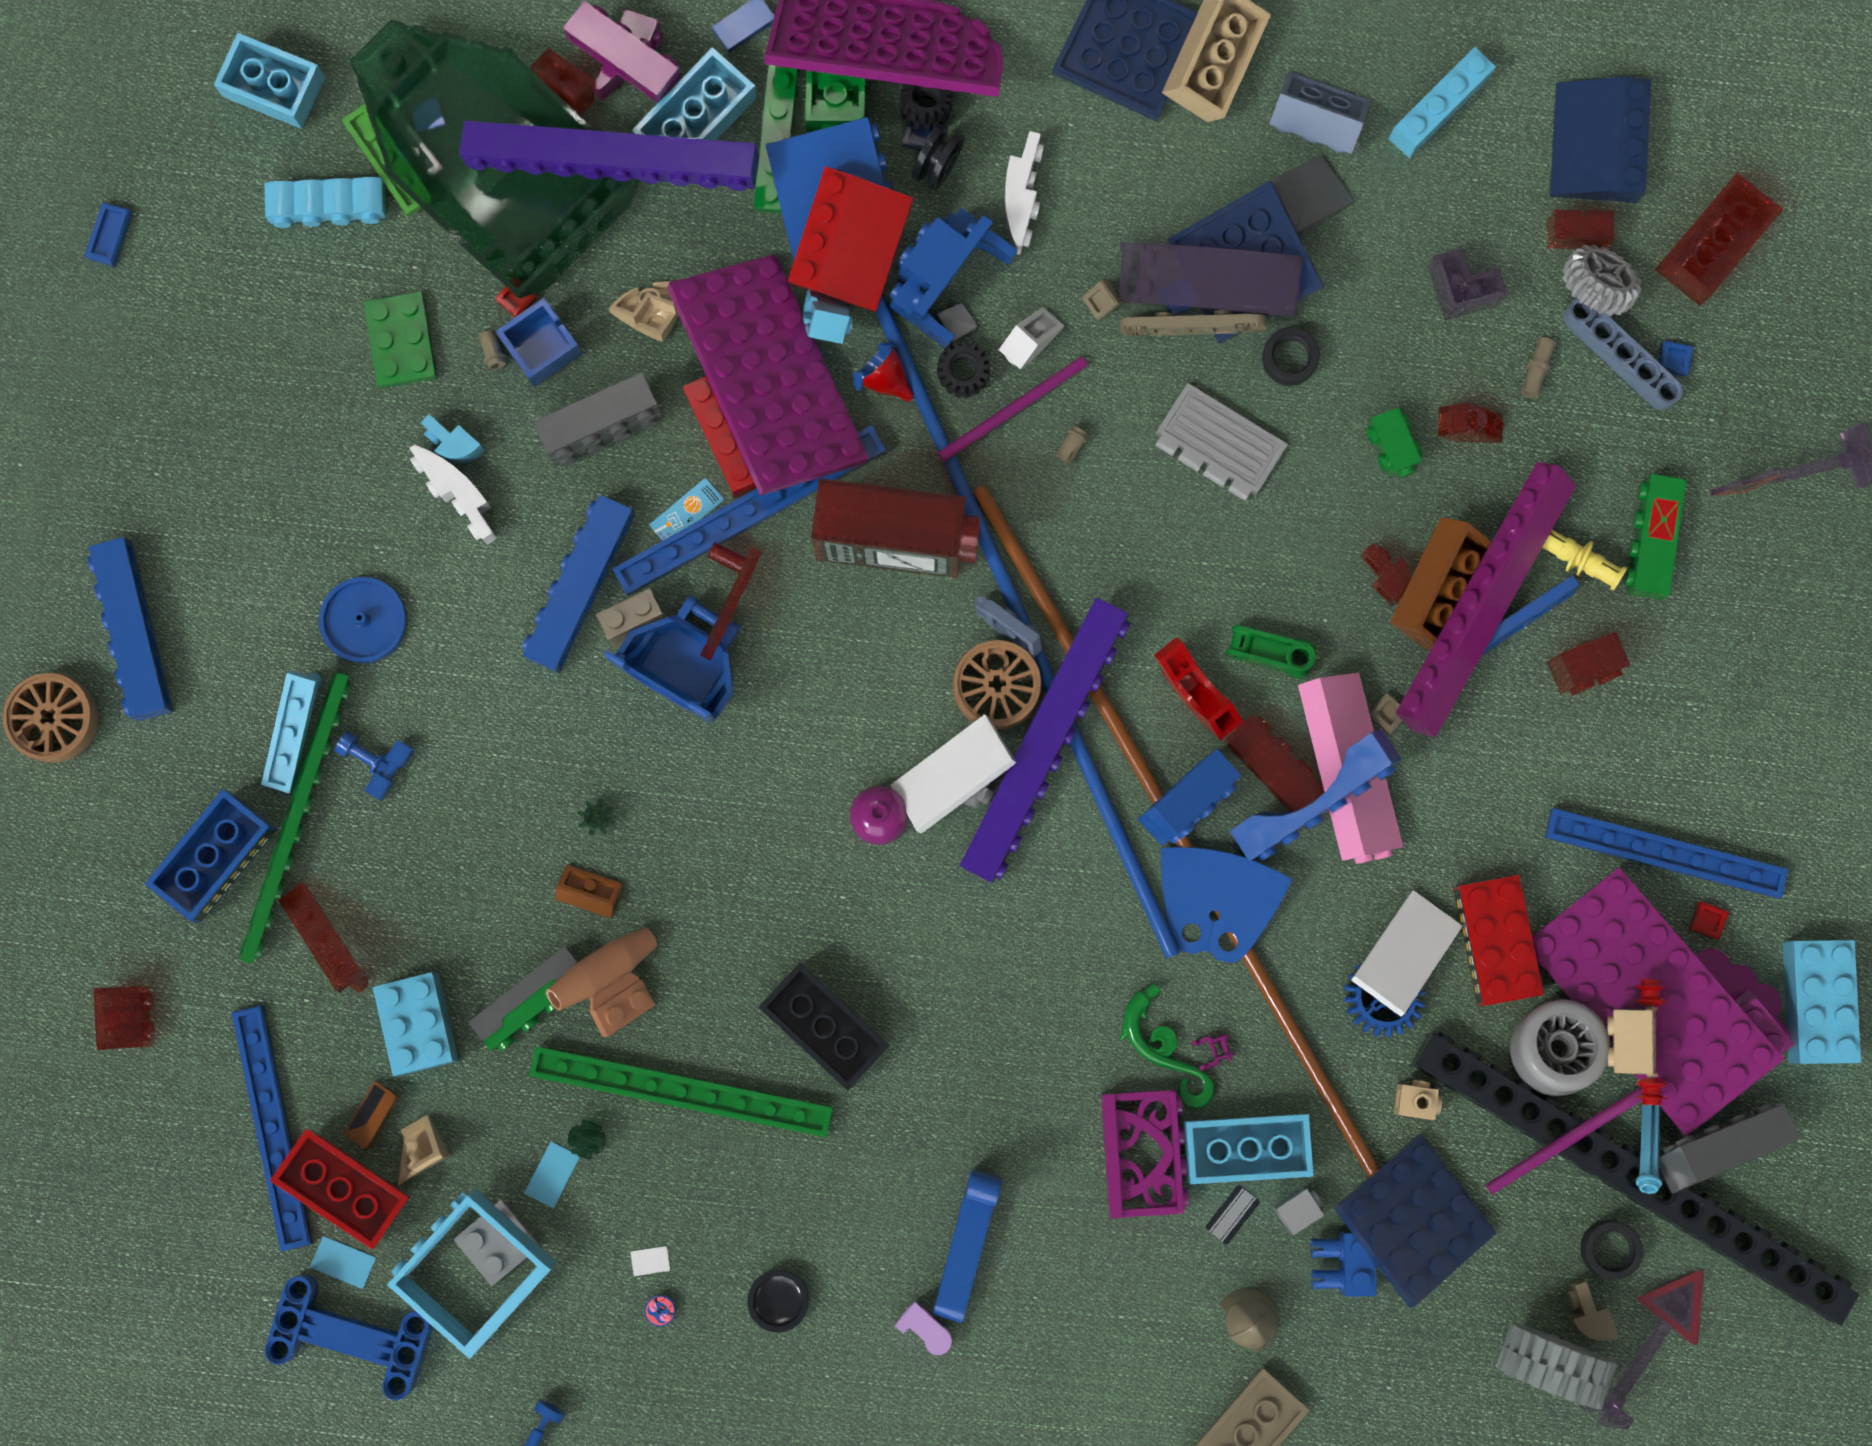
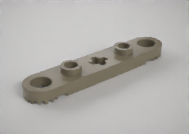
M1225 310L1215 311L1214 315L1173 316L1169 312H1158L1155 314V317H1128L1120 320V333L1132 336L1133 333L1134 336H1137V333L1139 336L1149 333L1151 336L1236 334L1239 331L1248 333L1249 330H1251V333H1254V330L1256 333L1267 329V317L1264 315L1232 314L1230 311Z

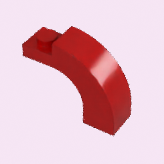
M1176 637L1153 655L1162 669L1161 673L1175 693L1194 716L1220 741L1244 722L1232 702L1222 695L1205 677L1179 638Z

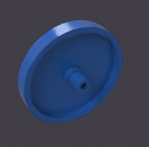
M356 577L338 584L326 596L319 613V628L326 645L339 657L353 663H374L388 657L402 642L407 629V612L401 597L389 585L370 577Z

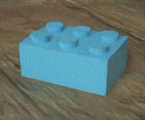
M237 33L214 82V86L222 97L302 129L326 77L317 64Z
M430 972L373 987L393 1077L459 1061L439 973Z

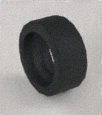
M1293 326L1281 328L1272 334L1264 347L1262 355L1263 368L1269 378L1278 384L1286 386L1300 385L1311 377L1318 366L1320 358L1319 345L1313 335L1302 328ZM1286 340H1294L1304 345L1308 353L1306 366L1296 373H1287L1279 369L1273 356L1278 344Z
M1602 1220L1592 1224L1584 1232L1580 1243L1581 1256L1585 1265L1594 1274L1609 1280H1621L1631 1276L1639 1268L1643 1258V1244L1639 1235L1629 1225L1615 1220ZM1606 1232L1621 1234L1629 1245L1627 1260L1616 1268H1607L1601 1265L1594 1254L1596 1239Z

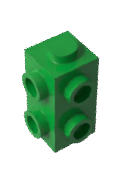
M1397 407L1372 417L1367 423L1366 435L1371 445L1375 444L1380 454L1377 456V460L1383 472L1387 471L1389 478L1398 475L1400 479L1416 473L1415 468L1422 462L1423 452L1418 441H1413L1409 432L1411 430V423L1405 413L1402 414L1400 408Z

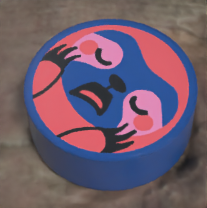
M656 1295L645 1306L646 1319L657 1327L668 1325L676 1315V1305L667 1295Z

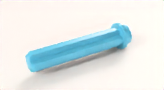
M1642 1105L1640 1176L1637 1177L1636 1184L1641 1192L1648 1194L1658 1192V1188L1662 1186V1180L1659 1178L1660 1105Z

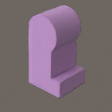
M916 1300L895 1322L894 1326L903 1334L908 1328L913 1330L925 1341L927 1350L934 1355L945 1354L951 1347L952 1338L948 1329Z

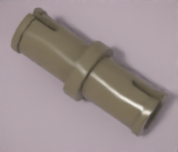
M1547 337L1537 339L1532 360H1529L1526 366L1528 372L1523 388L1520 391L1523 396L1533 399L1539 398L1544 377L1550 372L1549 362L1556 346L1554 340Z

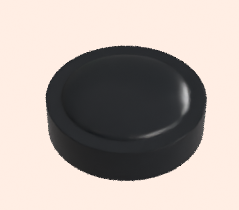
M769 1270L761 1274L752 1284L747 1298L748 1310L754 1322L764 1330L775 1333L789 1331L795 1328L807 1313L809 1306L808 1289L803 1280L789 1270Z

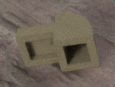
M1580 1279L1569 1282L1570 1291L1567 1292V1297L1572 1309H1577V1313L1566 1316L1571 1326L1580 1334L1593 1340L1610 1341L1619 1338L1609 1308L1603 1305L1595 1307L1587 1282Z

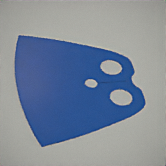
M1161 848L1162 887L1167 923L1178 949L1192 954L1207 951L1215 959L1228 963L1240 960L1252 948L1275 914L1292 879L1253 860L1249 862L1247 858L1230 853L1200 848ZM1218 911L1220 914L1219 920L1212 921L1209 917L1210 912ZM1194 923L1200 928L1201 936L1196 942H1188L1183 938L1182 929L1186 924ZM1226 932L1233 933L1238 940L1237 947L1230 952L1222 950L1219 946V938Z

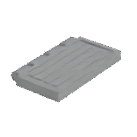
M1189 383L1186 384L1158 428L1156 435L1160 438L1155 444L1156 447L1172 457L1178 448L1181 449L1182 453L1177 460L1197 472L1202 464L1207 465L1208 467L1203 476L1221 487L1225 485L1228 479L1233 481L1228 491L1244 501L1247 500L1250 493L1257 495L1288 445Z

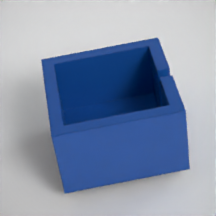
M545 298L495 331L534 387L582 355L578 344L561 323Z

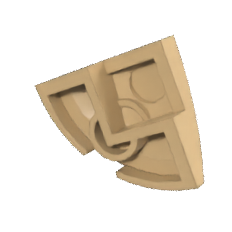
M668 281L653 282V288H646L640 293L636 287L619 297L609 308L610 313L618 319L660 342H664L679 316L667 290Z

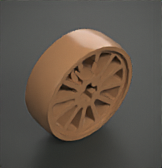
M1005 640L985 641L969 649L959 660L953 675V696L960 712L972 723L982 717L977 711L988 698L992 699L989 718L996 730H1007L1023 723L1036 709L1042 692L1040 669L1035 659L1021 646ZM1006 653L1017 657L1009 667V659ZM980 655H983V668L973 661ZM992 656H998L1003 660L1004 666L999 670H992L988 668L987 660ZM1019 662H1023L1028 668L1026 672L1009 676ZM967 666H972L985 678L964 676L963 673ZM1028 676L1033 681L1032 688L1012 684V682ZM995 678H998L1000 683L1005 684V686L1001 687L1000 692H995L993 687H989V685L993 684ZM963 681L983 685V687L966 693L962 692ZM1010 691L1030 693L1029 702L1024 704ZM984 692L985 695L974 708H970L965 699ZM1005 697L1010 698L1022 710L1012 716ZM997 700H1000L1006 719L993 718Z
M41 673L23 680L12 690L4 706L3 725L9 741L21 754L44 763H60L77 757L89 747L98 730L99 711L91 692L78 680L60 673ZM63 684V688L54 701L55 685ZM43 686H46V702L39 692ZM73 690L77 697L62 705L69 692ZM31 694L36 699L38 707L27 702ZM82 703L83 714H68L67 711ZM23 705L33 710L34 714L20 715ZM50 713H54V723H49L51 719L48 715ZM21 720H28L20 728ZM69 720H83L81 730L78 731L69 726ZM38 726L42 736L39 740L31 741L30 732ZM65 729L76 735V738L70 744H68L62 733ZM55 734L62 749L53 752V736ZM45 747L44 752L39 751L40 748Z

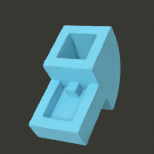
M429 414L421 422L427 430L424 435L436 446L441 442L434 450L436 454L451 464L461 465L470 463L480 457L485 451L459 425L449 433Z

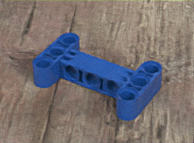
M301 1274L290 1278L286 1282L265 1345V1356L269 1362L280 1365L292 1360L297 1356L301 1343L304 1341L386 1366L387 1371L382 1389L386 1397L391 1400L403 1399L413 1392L434 1328L417 1311L414 1310L408 1313L402 1320L399 1332H395L313 1307L318 1292V1283L310 1274ZM297 1281H302L307 1286V1294L304 1297L299 1296L295 1291ZM288 1311H292L297 1315L298 1322L295 1327L288 1325L285 1318ZM414 1316H419L423 1319L425 1323L423 1332H417L412 1328L411 1321ZM278 1341H283L288 1346L286 1357H282L277 1353L276 1345ZM405 1346L411 1347L414 1350L415 1359L413 1362H408L403 1358L402 1350ZM394 1377L403 1378L406 1383L404 1392H398L394 1389Z

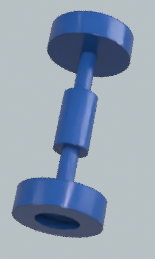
M539 1399L534 1410L542 1415L543 1418L538 1427L533 1428L524 1446H538L544 1435L543 1429L548 1420L561 1423L566 1415L565 1412L555 1405Z

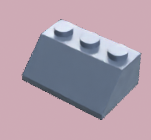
M1289 71L1269 125L1275 126L1278 131L1283 133L1300 135L1308 142H1319L1328 145L1336 152L1352 154L1371 100Z

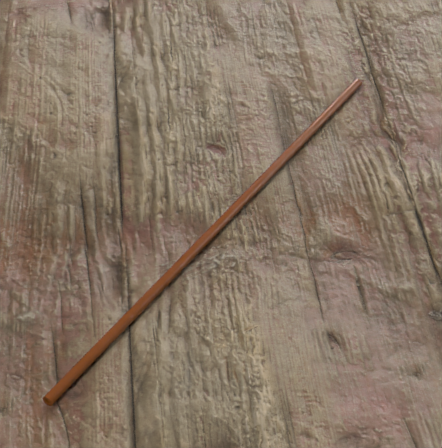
M986 485L973 491L974 495L1067 654L1075 638ZM1100 685L1097 692L1091 690L1090 696L1149 799L1154 804L1164 793L1105 690ZM1188 834L1184 838L1181 837L1175 843L1177 847L1195 848ZM1215 911L1217 917L1220 918L1219 912ZM1227 932L1236 948L1238 945L1237 937L1233 933ZM1252 947L1242 957L1244 964L1365 1174L1369 1177L1380 1167Z

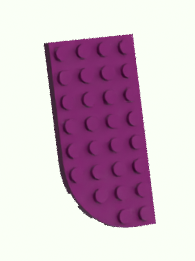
M778 0L765 52L764 64L999 97L1003 71V54L1000 44H996L990 36L991 30L977 18L971 20L962 15L961 9L938 1Z

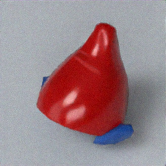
M885 342L878 344L879 351L861 371L858 373L853 372L855 388L859 391L864 386L882 395L895 396L906 402L911 401L914 393L910 389L903 364L895 351L899 345Z

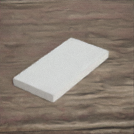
M984 714L891 784V787L903 798L908 817L916 831L922 834L1016 764V761L990 718Z
M1413 890L1351 980L1402 1017L1462 928V925Z

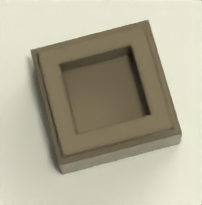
M1107 279L1101 280L1081 297L1097 321L1103 320L1123 303Z
M1387 692L1369 714L1371 720L1390 735L1402 722L1396 714L1401 703Z

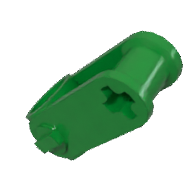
M1239 625L1232 626L1233 636L1229 649L1225 651L1227 657L1285 672L1286 676L1301 680L1304 677H1309L1310 670L1316 660V647L1312 645L1313 642L1300 638L1293 640ZM1243 638V644H1242V647H1241V649H1240V648H1239L1240 642H1241V639ZM1295 652L1303 653L1307 658V663L1303 666L1296 665L1292 661V654Z

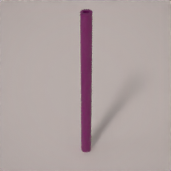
M1080 356L937 452L939 458L943 462L947 461L1087 367L1085 359Z
M1637 1088L1485 1184L1490 1194H1495L1641 1102L1642 1099H1638L1636 1096L1642 1094V1088Z

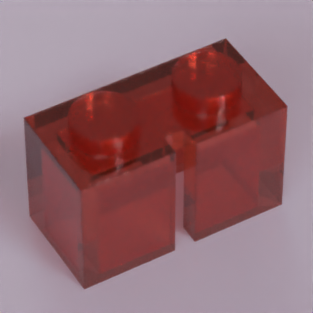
M1555 209L1547 220V248L1581 249L1583 245L1590 247L1592 244L1598 248L1604 246L1607 249L1614 241V211L1588 210L1582 216V210Z

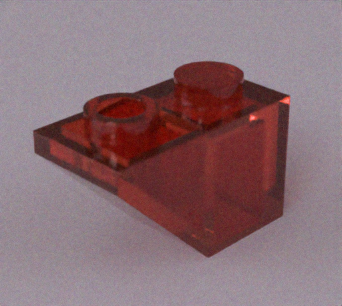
M1470 402L1439 407L1438 436L1455 442L1502 443L1504 423L1501 413Z

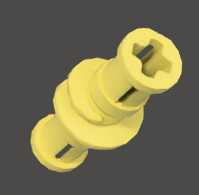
M1554 530L1550 532L1542 547L1556 555L1558 559L1569 562L1565 569L1566 572H1570L1577 567L1576 576H1579L1583 570L1592 578L1595 577L1610 585V589L1613 591L1627 570L1625 566L1620 568L1606 560L1604 556L1593 553L1592 541L1581 546L1570 537L1566 538Z

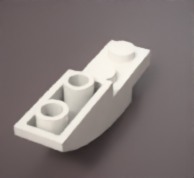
M1029 131L1022 158L1010 155L1006 176V226L1010 242L1018 250L1016 253L1018 255H1021L1023 246L1029 247L1033 230L1028 229L1031 219H1037L1040 202H1036L1037 191L1029 189H1033L1037 172L1032 171L1034 162L1041 161L1044 145L1040 144L1041 134Z
M411 446L409 449L414 457L410 460L419 474L425 472L430 481L426 485L435 498L440 496L445 502L455 497L456 499L451 502L460 516L464 514L468 516L471 523L467 527L476 540L482 538L487 545L496 540L497 537L482 516L484 512L491 509V506L470 480L442 457L419 446Z

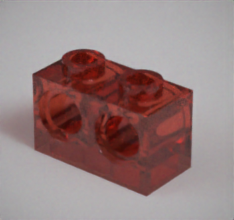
M548 48L530 66V88L577 119L594 101L595 79Z

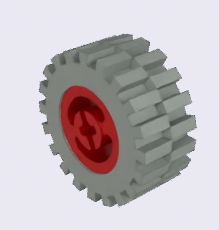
M1511 1323L1496 1364L1498 1370L1515 1377L1517 1380L1566 1400L1599 1410L1603 1407L1617 1366L1610 1359L1591 1352L1586 1348L1518 1323Z

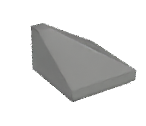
M962 303L937 314L939 323L955 335L952 342L958 341L978 328Z

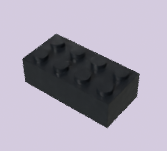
M800 962L758 1007L847 1091L852 1088L890 1046Z

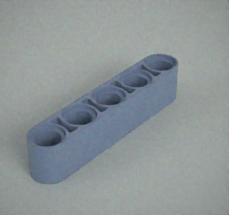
M1578 298L1570 303L1563 313V320L1566 326L1652 407L1663 411L1669 409L1680 400L1683 393L1680 382L1605 312L1600 315L1595 309L1589 310L1587 305L1584 303L1580 304ZM1579 308L1583 310L1585 318L1576 317L1573 309ZM1595 328L1604 330L1607 338H1599L1595 333ZM1617 348L1624 349L1628 353V359L1620 358L1617 354ZM1639 368L1648 371L1650 376L1648 380L1643 379L1639 375ZM1660 389L1668 390L1671 394V400L1664 399L1660 394Z

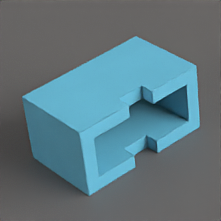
M808 290L802 311L808 337L843 344L845 334L849 335L852 328V317L849 315V307L843 301Z

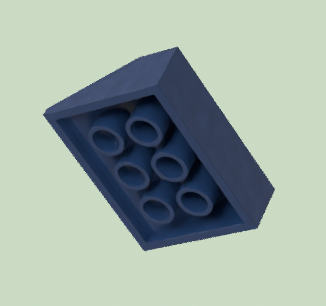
M1616 77L1556 83L1549 197L1637 203L1646 193L1651 79Z

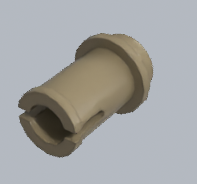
M487 330L480 333L478 338L485 355L484 364L490 370L504 367L507 356L505 353H502L495 330Z
M1072 426L1070 430L1067 429L1066 433L1068 435L1055 455L1057 459L1070 466L1082 444H1086L1088 441L1086 439L1088 434L1076 426Z

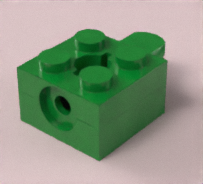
M806 71L805 122L807 132H814L865 118V78Z

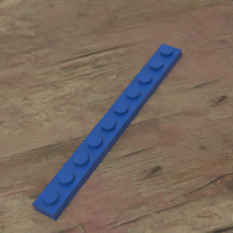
M872 425L858 432L859 438L869 457L866 464L886 453V449ZM865 464L761 496L758 490L755 489L614 567L613 571L627 596Z

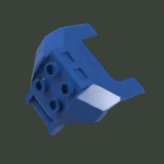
M690 595L677 615L631 630L615 655L607 650L604 653L611 664L684 710L711 723L722 714L734 694L729 648L742 625L735 621L729 622L699 604V600ZM693 613L723 631L725 634L719 641L687 622L690 615Z

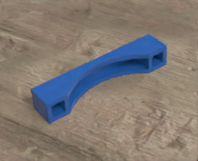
M1383 730L1371 732L1347 749L1343 765L1336 779L1328 790L1315 802L1295 812H1261L1254 814L1230 832L1249 862L1258 858L1263 862L1277 853L1275 847L1281 843H1284L1286 846L1297 840L1301 836L1299 834L1301 829L1307 826L1310 830L1323 822V814L1329 810L1335 813L1348 804L1345 799L1355 794L1358 797L1372 788L1370 785L1371 781L1377 777L1383 780L1396 771L1394 766L1402 761Z

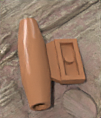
M643 927L608 942L574 964L546 990L548 1000L555 1009L560 1011L590 998L589 1011L602 1037H609L655 1006L643 980L631 972L657 947L654 935L649 929Z

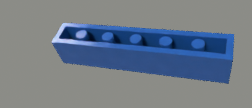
M599 495L597 501L593 500L590 503L586 512V517L589 518L584 528L579 527L573 540V543L576 545L572 553H567L560 567L563 572L558 581L554 580L547 594L550 599L545 608L541 607L535 618L537 626L533 634L529 633L526 636L522 645V650H524L523 656L527 660L557 674L560 673L635 517V513L631 508L602 495Z
M122 537L88 546L91 556L87 557L91 572L95 573L97 580L94 590L98 601H102L104 612L101 613V620L104 628L109 630L111 641H108V649L112 658L116 659L118 669L115 670V678L118 685L123 688L125 698H122V707L125 714L129 715L131 719L142 721L172 713L173 708L132 542Z

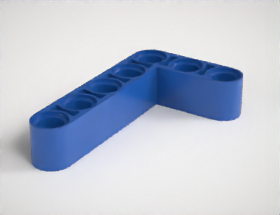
M971 1168L932 1314L934 1316L959 1323L963 1322L992 1210L996 1206L1003 1180L1001 1176Z

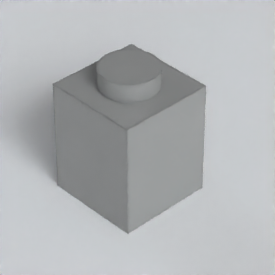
M1301 1188L1273 1207L1291 1235H1295L1324 1216L1320 1210L1324 1205L1314 1190L1309 1193L1306 1188Z

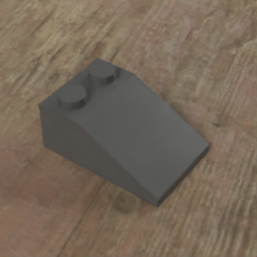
M1322 155L1271 180L1300 238L1354 203V200Z

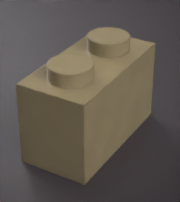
M650 588L596 614L614 650L621 647L631 630L665 618Z

